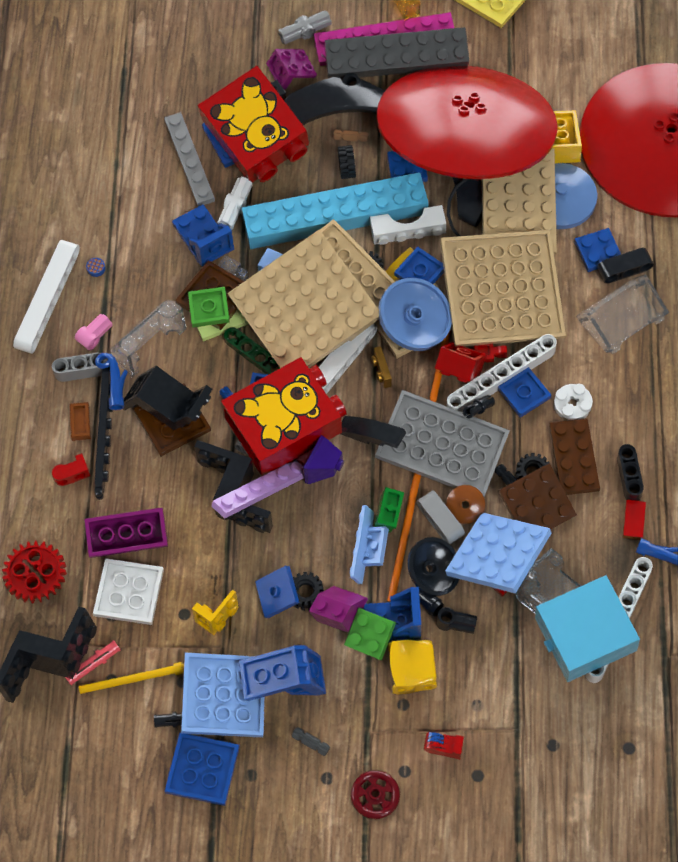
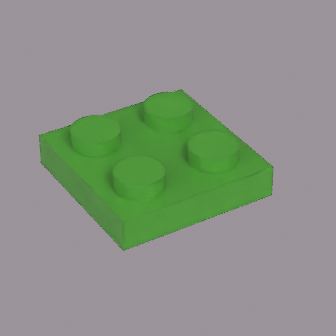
M225 287L188 292L192 328L230 323Z
M358 608L344 645L382 660L396 622Z

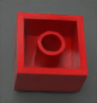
M450 342L441 347L435 369L440 370L439 373L443 375H453L457 377V380L467 383L480 376L487 355L465 346L454 347V342Z

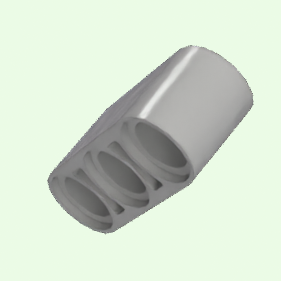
M101 353L56 359L52 363L55 378L60 382L102 376V369L95 366V359ZM104 359V360L101 361V363H106V362H107L106 359Z
M432 490L416 501L421 512L444 541L452 544L465 535L461 524L435 491Z

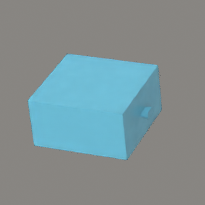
M607 575L536 606L535 620L546 639L544 645L548 652L552 651L567 682L634 653L638 649L640 638Z

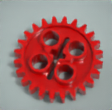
M35 540L34 545L31 546L28 541L27 547L24 548L20 544L19 551L13 549L14 556L7 555L10 562H4L7 568L2 569L5 575L2 579L6 582L4 584L6 589H10V594H15L17 600L22 597L25 603L30 598L31 603L34 604L35 599L38 598L39 602L42 603V597L45 596L49 600L50 593L57 595L55 588L62 589L59 582H65L63 576L67 575L64 569L67 566L65 562H62L64 558L62 555H59V550L53 551L52 544L47 547L43 541L41 546H39L37 540ZM35 556L40 557L39 560L35 562L31 561L32 558ZM24 560H26L29 563V565L35 572L38 571L40 577L44 581H46L45 584H43L40 581V579L34 572L30 571L29 567L25 563H23ZM25 569L24 573L16 574L18 570ZM48 569L53 570L49 575L44 574ZM33 582L38 583L37 586L34 588L29 587V585Z

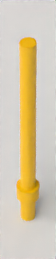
M178 662L174 663V666L79 686L80 694L171 674H184V663Z

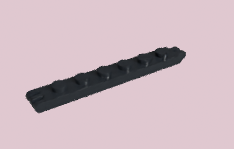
M110 366L102 369L95 469V495L98 500L103 499L105 482L109 481V471H106V464H110V453H107V449L111 447V435L108 434L109 430H112L110 412H113V410L109 409L108 401L110 398Z

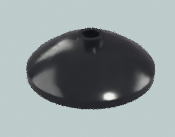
M437 537L424 538L411 548L408 555V571L416 587H419V590L431 596L445 595L451 592L459 582L458 578L447 576L445 572L456 551L443 539Z

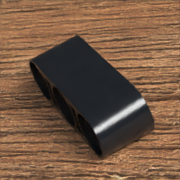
M639 248L605 259L597 265V268L604 283L608 284L648 271L654 266V263L647 249Z
M624 444L620 447L617 455L624 497L626 500L639 501L642 497L644 486L636 449L630 444ZM622 454H628L631 457L625 458ZM631 471L634 475L630 476L626 472ZM630 489H635L638 493H632Z

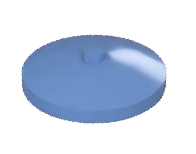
M555 163L556 229H569L584 223L592 215L597 203V189L592 178L584 170L571 164Z
M419 278L398 280L387 288L379 302V321L384 332L394 343L405 349L413 351L429 350L441 343L450 331L452 319L449 302L441 290L426 280Z

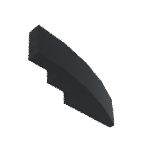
M345 416L342 420V433L340 434L368 445L371 442L382 447L385 444L398 448L406 431L403 428L372 419Z

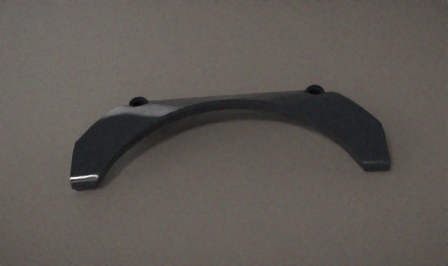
M348 73L343 80L336 76L299 89L289 94L285 102L302 125H305L321 117L338 113L367 112L377 114L378 103L385 90L358 78L355 73ZM356 81L355 85L349 86L350 82ZM452 177L455 186L463 180V178ZM469 179L456 190L458 218L477 227L482 219V179Z

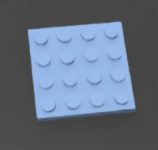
M482 513L445 572L450 577L516 594L552 534L550 528Z
M185 653L182 734L263 738L265 697L251 701L244 700L239 665L240 660L255 656Z

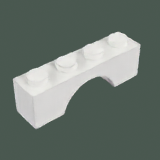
M439 205L424 208L423 214L418 220L407 224L396 222L389 214L371 216L370 228L374 245H384L388 242H402L412 238L421 239L425 236H439L446 233V220L443 207Z

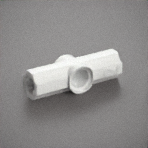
M237 178L231 194L228 193L225 198L224 209L218 224L222 223L233 229L239 214H242V207L246 206L247 196L252 188V182L248 178Z

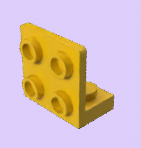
M232 590L214 613L208 606H201L199 603H196L192 608L195 622L212 635H215L217 631L220 632L225 627V621L229 616H234L238 610L237 595Z

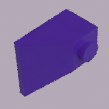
M322 435L304 466L306 484L333 477L337 470L340 471L344 465L342 452Z

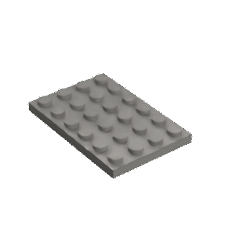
M402 390L388 424L405 429L406 434L398 448L385 444L383 447L379 446L375 458L453 488L461 485L474 486L485 497L510 430L476 417L468 419L460 411Z

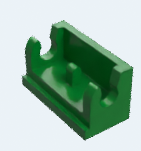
M385 487L381 494L374 527L386 526L389 529L388 533L396 529L404 492Z

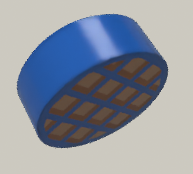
M92 258L87 262L86 268L89 275L99 277L104 274L105 264L102 259Z

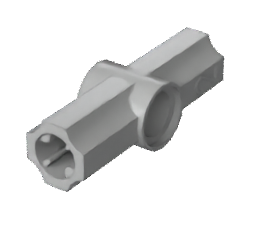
M322 11L311 17L301 16L296 19L294 24L278 30V34L283 44H288L299 38L309 39L316 31L332 25V21L327 11Z

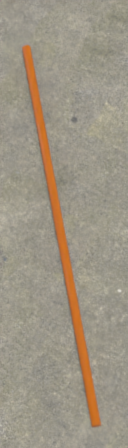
M451 330L442 340L440 349L449 343ZM437 369L435 370L429 398L433 402H437L442 374L439 373L440 370ZM416 473L413 474L387 602H390L391 596L397 594L421 475Z

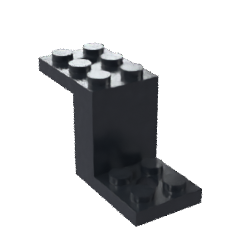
M156 365L137 377L124 397L123 410L134 408L137 404L168 427L176 430L180 427L183 428L186 424L189 425L192 421H196L201 415L200 409L211 399L210 393L213 389L205 385L193 392Z
M197 440L194 447L198 463L203 467H213L219 472L224 473L213 500L251 482L254 475L252 458ZM253 505L225 519L215 510L219 518L233 520L240 526L245 527L247 525L253 527L254 530L261 533H270L273 527L271 511Z
M78 606L62 641L19 630L0 669V693L6 701L14 703L16 697L21 692L24 680L29 676L30 668L73 679L75 673L79 671L81 660L87 654L88 645L91 639L95 637L97 627L86 608Z

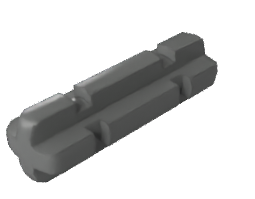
M296 727L293 731L292 737L297 741L301 740V743L314 751L318 750V753L323 756L329 752L330 746L325 742L321 743V740L307 732L304 733V730Z

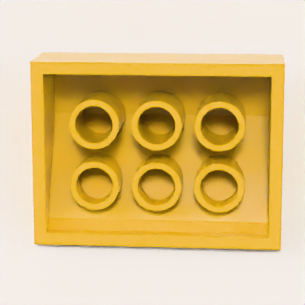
M576 110L554 111L557 119V136L552 147L555 153V163L581 162L582 144Z

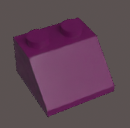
M333 586L317 595L309 612L317 622L349 633L358 608L363 609L368 598Z

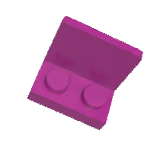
M275 49L266 63L274 79L278 80L284 90L287 89L293 78H316L317 76L303 49Z

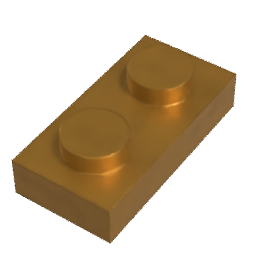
M381 346L375 347L374 355L371 356L373 366L378 368V372H376L378 381L383 383L384 389L392 387V378Z

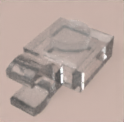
M227 255L217 265L243 281H246L248 275H246L247 270L241 268V263Z

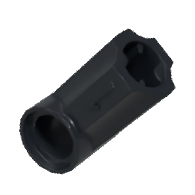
M444 607L438 613L436 625L443 631L451 629L474 634L477 616L455 612L449 607ZM441 617H449L451 621L445 622Z

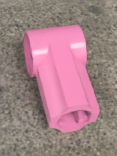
M100 314L87 327L83 326L77 331L75 340L91 351L98 345L100 337L113 326L112 322L107 316Z

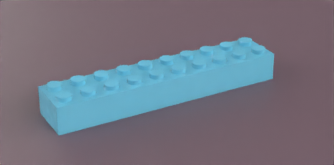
M419 172L242 207V214L250 249L306 239L333 219L346 231L370 226L371 216L389 214L395 221L421 216L424 208H427L429 203L421 173Z

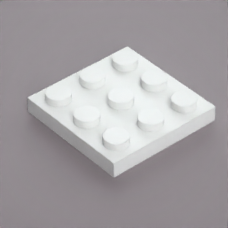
M105 558L93 615L95 617L152 625L164 568Z

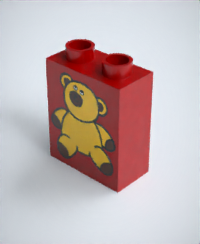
M255 66L198 104L202 121L230 156L243 176L252 183L257 179L260 182L268 181L277 173L278 168L276 166L287 159L290 162H295L302 158L308 150L306 147L309 145L307 130L258 66Z
M302 357L221 400L224 419L248 456L252 458V462L261 476L314 449L321 435L330 440L342 433L341 417L347 415L342 401L336 394L331 397L327 396L322 388L327 385L322 371L317 365L308 368Z

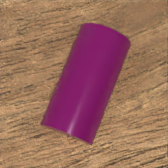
M163 508L84 519L89 558L168 547Z

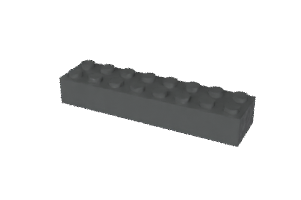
M466 27L325 40L324 45L328 78L337 76L343 79L348 73H355L358 78L413 73L427 68L469 65Z

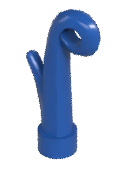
M101 353L96 357L95 364L100 369L110 366L109 409L121 410L124 408L123 386L128 371L124 370L120 377L115 357L109 353ZM107 359L106 363H101L102 360Z
M643 538L640 539L636 553L643 556L648 555L678 566V555L673 553L678 552V547L659 546L651 544L650 541Z

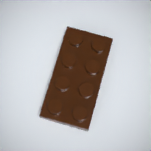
M588 418L549 423L558 480L566 495L599 492L600 484Z

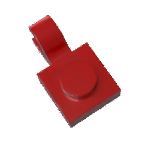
M493 343L474 345V350L487 355L485 362H494V357L500 359L507 358V346L493 347Z

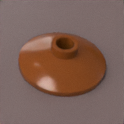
M461 485L450 492L446 506L459 523L470 524L477 521L479 516L484 513L485 499L476 487ZM463 501L469 502L468 508L462 507Z

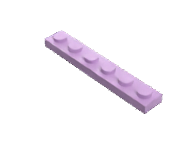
M294 460L213 500L211 507L225 519L304 479V466L297 460Z

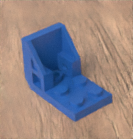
M204 204L172 220L173 226L201 266H204L208 260L212 262L234 250L232 230L228 225L222 223L217 225Z
M410 587L391 596L390 602L365 604L364 610L396 622L389 643L392 641H416L421 639L419 587Z
M294 645L239 661L244 700L246 701L284 691L290 695L326 694L321 656L305 645Z

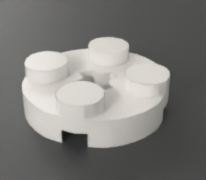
M582 384L565 385L556 392L554 399L555 411L560 417L563 416L568 420L584 419L591 411L592 396ZM571 399L577 401L576 406H573V404H569L568 402H570Z

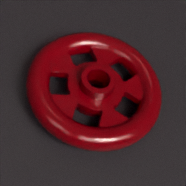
M379 770L367 771L361 774L352 785V804L356 811L366 818L381 819L387 817L399 804V786L395 779L386 772ZM378 779L386 782L385 787L376 784ZM368 781L371 785L364 790L361 786L364 782ZM373 791H378L379 796L373 797L371 793ZM386 792L392 793L391 801L385 800ZM365 795L368 803L362 805L359 798ZM382 804V810L373 811L372 805Z

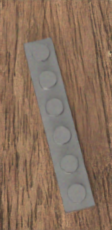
M181 112L164 117L197 206L215 202L211 187Z

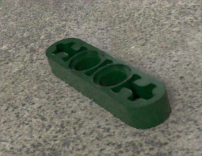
M231 327L224 332L225 343L265 374L269 375L272 373L271 366L280 369L269 352L237 328ZM229 335H236L237 340H235L234 338L229 339ZM244 344L252 346L249 351H243L241 347ZM258 355L266 357L263 362H258L255 358Z

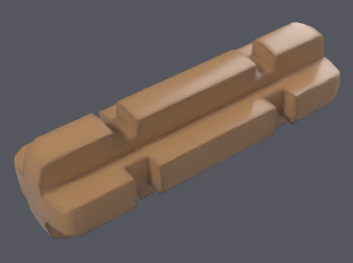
M335 129L333 138L334 140H341L342 138L345 141L360 140V142H367L368 132L361 131V133H358V131L344 130L343 132L340 129Z

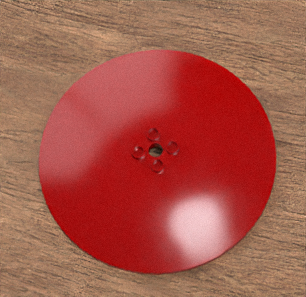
M658 63L643 65L613 77L591 98L581 120V154L592 178L616 201L642 213L675 218L678 217V64ZM674 128L676 132L671 133L667 129Z
M476 66L437 67L415 71L393 83L382 95L377 108L378 129L386 143L398 155L425 170L456 178L492 179L522 172L546 157L551 151L557 136L555 113L551 105L538 91L513 76Z

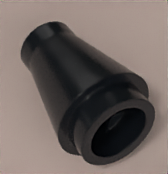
M419 590L422 607L429 615H438L439 611L444 607L442 599L425 594Z

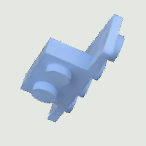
M362 505V510L359 514V527L356 532V544L350 568V578L357 584H363L366 566H383L389 532L386 526L372 527L374 511L367 505Z

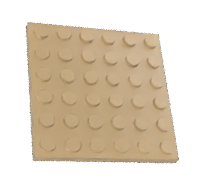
M320 229L227 293L280 368L300 357L310 368L379 320V309Z
M550 230L444 237L440 239L447 297L452 319L454 347L535 341L546 334L553 335L556 339L566 337Z

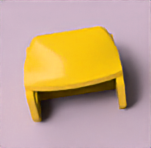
M400 640L388 643L391 673L395 685H392L393 694H411L437 688L432 641Z

